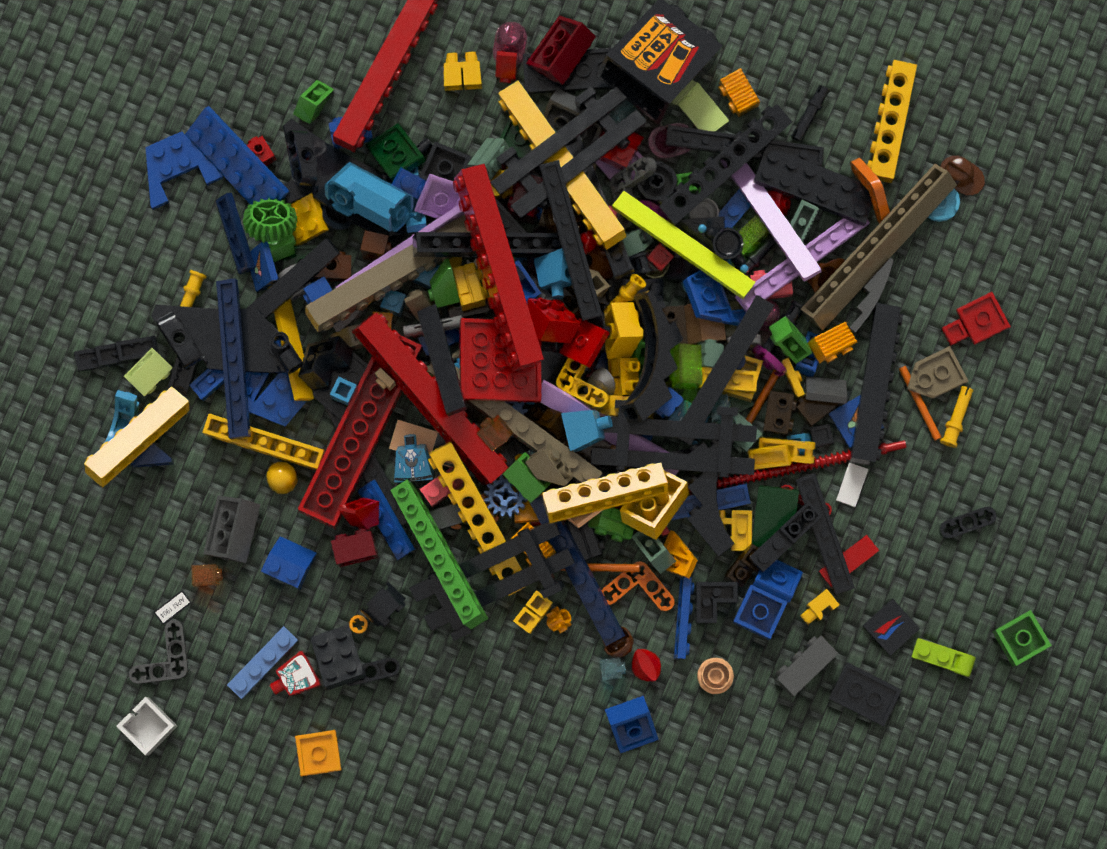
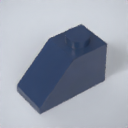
M154 443L131 462V466L134 468L174 465V460Z

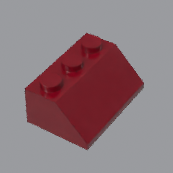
M558 16L526 64L549 80L563 85L587 49L590 48L596 36L582 22Z

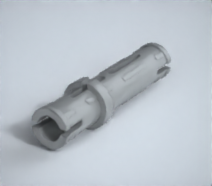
M463 315L441 319L444 330L460 328V319L464 318ZM420 323L403 327L404 335L407 339L415 336H424Z

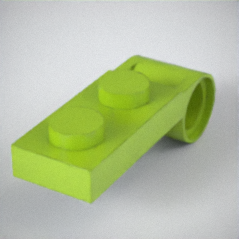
M920 638L917 639L911 656L914 659L966 677H970L976 657Z

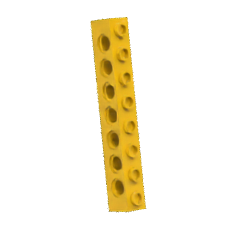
M449 441L429 453L431 458L428 461L433 470L437 468L441 475L438 479L443 488L447 486L451 493L448 494V497L453 505L457 504L461 511L457 513L462 522L467 521L470 529L467 531L473 541L477 539L480 546L477 549L480 554L506 542L452 443ZM446 461H451L454 465L450 472L443 471L442 466ZM456 479L463 480V487L459 490L454 489L452 486L453 481ZM465 497L473 498V504L470 507L462 505ZM477 514L483 516V521L479 525L472 523V518ZM490 532L493 534L490 542L482 541L484 533ZM515 556L489 568L492 576L496 574L499 580L505 578L502 576V570L506 567L512 569V574L522 569Z

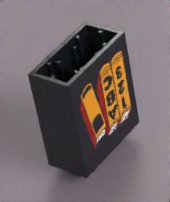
M657 0L606 54L596 77L612 89L617 86L625 95L627 101L659 125L710 70L723 45L718 42L713 32L706 28H700L690 21L679 6L668 4L664 0Z

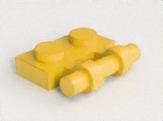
M719 510L724 527L725 525H731L730 537L735 543L731 547V551H744L752 543V511L732 510L731 518H725V510Z

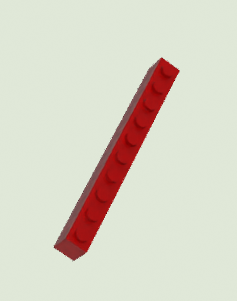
M407 0L333 134L334 143L354 153L358 147H362L366 131L372 129L374 116L380 114L384 105L382 103L384 98H388L392 92L393 87L391 85L394 80L398 81L402 73L400 69L403 64L406 65L408 63L412 47L416 48L420 40L418 36L421 31L424 32L426 30L430 14L434 15L437 10L438 4L436 3L438 0Z

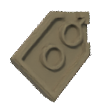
M949 346L914 364L907 390L934 399L969 381Z

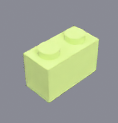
M151 348L124 377L145 396L146 394H151L156 389V384L161 379L164 380L170 375V370L173 367Z

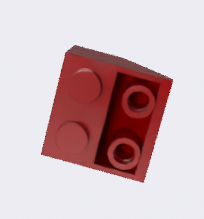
M529 298L527 303L537 338L540 341L571 343L581 324L575 318V314L569 311L560 300Z

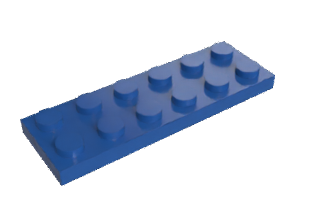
M210 106L204 108L185 134L189 140L250 205H253V201L260 202L261 198L263 200H268V198L274 200L277 198L278 201H282L290 191Z

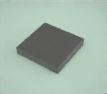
M806 376L805 389L807 400L846 403V380Z

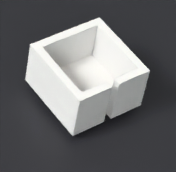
M145 697L133 709L138 714L135 716L129 713L117 727L144 755H150L171 734L177 725L149 697Z

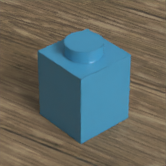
M392 290L385 293L386 295L383 297L380 306L381 310L401 317L406 304L404 301L407 298L406 294Z
M338 376L330 397L348 406L357 385Z

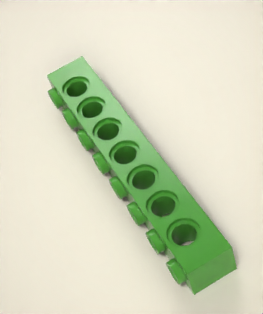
M405 480L390 491L463 625L473 629L486 621L488 617L416 486L409 480Z

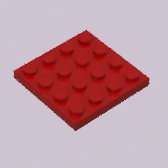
M461 318L460 385L464 399L541 402V362L536 366L512 372V369L507 366L506 349L501 346L500 329L496 328L494 319Z

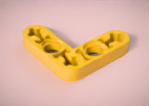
M568 358L557 377V387L596 409L603 410L607 408L610 404L609 395L605 391L581 380L580 378L586 366L581 364L579 369L572 370L571 363L574 360ZM569 371L575 376L572 377L571 375L567 374V372ZM563 380H568L570 382V385L564 386L562 384ZM586 386L588 393L585 396H579V389ZM593 394L605 399L604 402H599L598 404V401L592 398Z

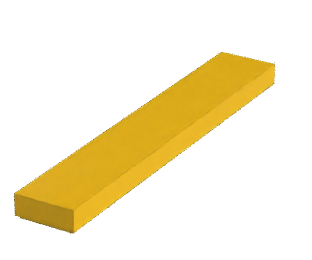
M289 299L274 312L278 331L288 336L289 342L303 361V349L292 303ZM280 340L281 345L284 346L285 342ZM299 368L289 375L294 401H311L314 399L312 389L298 376Z

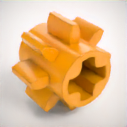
M557 606L546 615L548 617L547 625L553 631L558 630L562 633L572 625L570 623L571 615L565 608L560 610Z

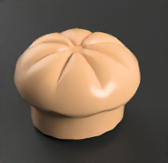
M710 658L700 665L697 679L704 691L710 694H721L731 687L734 680V672L731 665L724 659Z

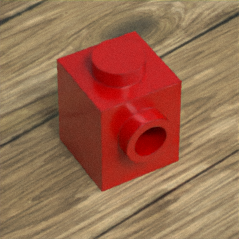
M263 136L259 138L254 137L248 141V148L266 166L276 161L275 155Z

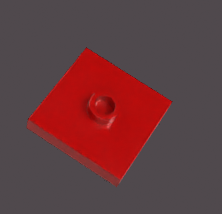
M993 292L956 309L974 345L1011 327Z
M578 318L581 324L572 342L564 343L559 353L590 368L610 333L590 322H582V319Z

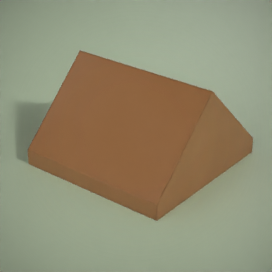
M692 305L684 306L688 346L697 345V343L705 342L707 339L717 340V342L727 341L725 323L696 318Z

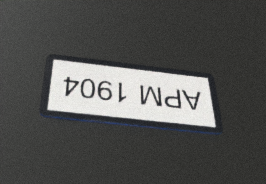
M181 590L154 611V614L162 624H165L191 604V601Z

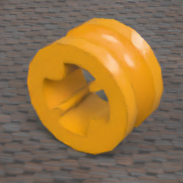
M356 615L351 618L349 625L354 633L362 634L368 628V621L365 617ZM356 619H359L361 622L364 621V626H362L361 630L353 627Z

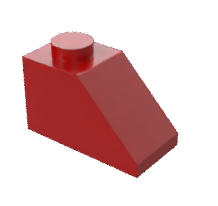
M497 51L495 77L500 79V83L511 84V81H516L518 55L513 52Z
M362 497L339 506V511L347 522L352 526L358 527L359 530H370L371 527L379 524V501Z

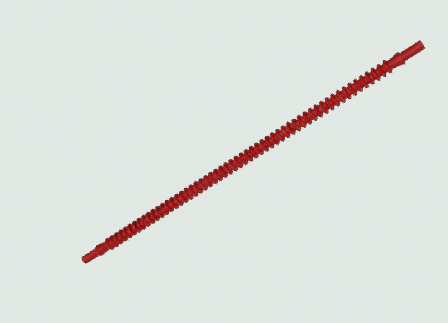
M905 440L878 445V448L881 449V454L907 448ZM850 450L847 453L842 451V454L836 452V455L831 453L830 456L825 455L824 458L819 456L818 459L814 457V463L812 464L799 462L793 464L791 462L792 464L789 466L767 468V470L762 469L761 471L757 469L754 475L739 474L736 476V474H733V477L729 475L727 478H718L717 488H726L728 485L732 487L733 484L738 486V483L743 485L744 482L749 484V481L755 482L756 479L761 481V478L766 480L767 477L772 479V476L777 478L778 475L784 476L785 473L787 475L790 472L795 474V471L800 473L801 470H804L806 472L807 469L812 470L813 467L818 469V466H821V468L824 465L829 467V464L834 466L835 463L841 464L842 461L846 463L847 460L850 461L851 452ZM623 505L616 506L614 508H622ZM531 522V525L534 527L541 525V523Z

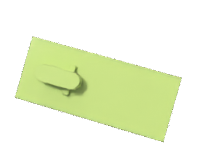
M699 83L678 103L679 108L697 129L716 132L729 122V119Z

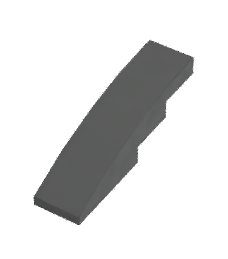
M892 258L884 264L863 289L867 296L856 308V312L860 316L849 328L854 336L867 321L880 299L894 261Z

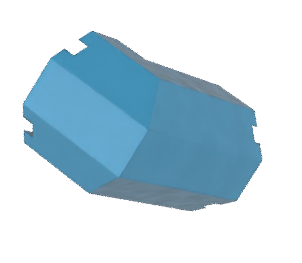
M351 162L347 163L325 184V196L328 200L330 198L333 200L332 206L335 210L346 216L357 213L388 231L397 232L406 224L408 217H406L407 212H412L413 210L412 195Z

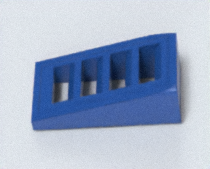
M808 331L805 338L809 342L818 334ZM812 352L807 357L814 359V361L804 358L795 365L794 371L798 370L800 374L813 377L819 362Z

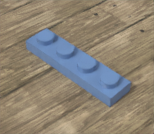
M283 626L227 686L243 699L299 640Z

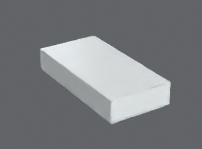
M849 462L836 498L837 502L856 507L868 472L867 468Z

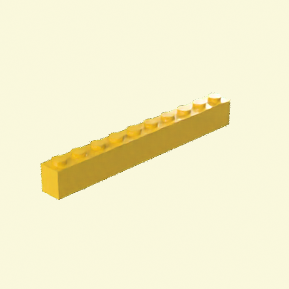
M519 81L498 93L500 107L504 112H509L510 121L514 126H519L521 129L519 133L525 141L529 140L531 150L555 133ZM563 147L542 164L559 160L562 167L573 156L566 147ZM584 172L566 184L569 198L573 202V210L577 215L581 214L584 219L582 221L588 231L592 229L595 233L593 237L599 246L603 245L607 250L627 237L625 229Z

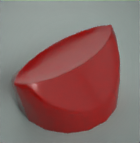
M637 649L632 658L631 669L638 679L653 682L660 675L661 661L652 651Z

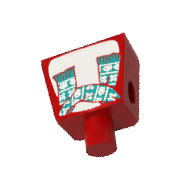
M300 651L276 670L280 679L271 683L270 687L275 695L286 689L289 696H294L320 687L322 684L304 651Z

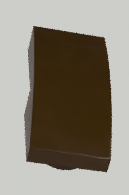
M752 543L742 552L725 574L732 582H737V585L741 588L754 571H758V568L748 559L759 549Z

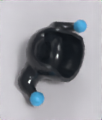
M704 224L699 225V232L704 233V236L712 242L713 250L717 256L722 259H730L735 267L740 268L742 273L748 272L746 259L742 254L743 237L739 231L728 227L718 230L711 226L706 227Z

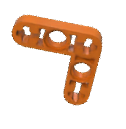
M857 158L850 162L851 169L857 179L869 191L875 216L880 224L890 213L883 185L861 158Z
M641 561L634 564H640V567L643 566L645 568L643 570L644 575L638 574L635 576L634 579L637 580L635 583L626 574L628 572H623L601 590L603 595L605 591L610 593L614 590L611 587L614 584L616 589L621 592L619 596L617 592L614 593L611 602L607 600L610 606L639 584L661 611H669L674 606L673 596L647 564ZM621 578L629 580L630 586L627 589H621L618 586V581ZM649 581L657 582L658 590L655 592L648 591L647 583ZM661 589H663L665 592L661 595L665 599L670 598L669 607H662L660 605L662 602L661 599L657 597V599L655 600L653 597L657 595L661 591Z

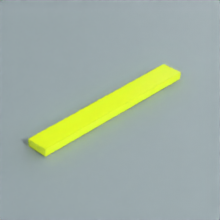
M625 191L622 192L612 205V209L740 298L744 299L755 285V281Z

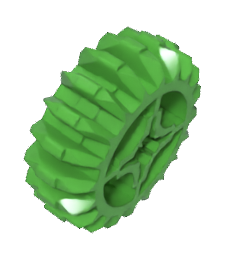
M261 198L260 202L253 201V205H248L244 212L243 225L246 233L251 238L254 237L256 241L262 240L263 243L270 241L271 244L273 241L280 243L281 239L287 240V237L292 236L293 232L296 231L297 216L295 208H292L290 203L286 204L285 200L278 201L277 198L274 200H270V198L263 200Z

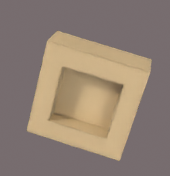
M381 368L375 373L376 383L382 389L387 387L391 391L396 386L395 381Z

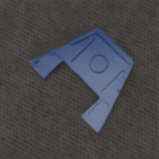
M182 131L145 147L150 204L153 210L169 203L161 184L193 169L200 168L207 185L223 179V175Z
M723 259V260H725L727 263H729L730 265H732L730 259H729V260ZM701 270L683 281L696 318L735 326L740 324L746 311L744 309L731 310L723 286Z
M278 342L275 344L276 346L281 347V345ZM278 373L255 401L248 397L250 413L284 427L306 403V401H294L287 373Z

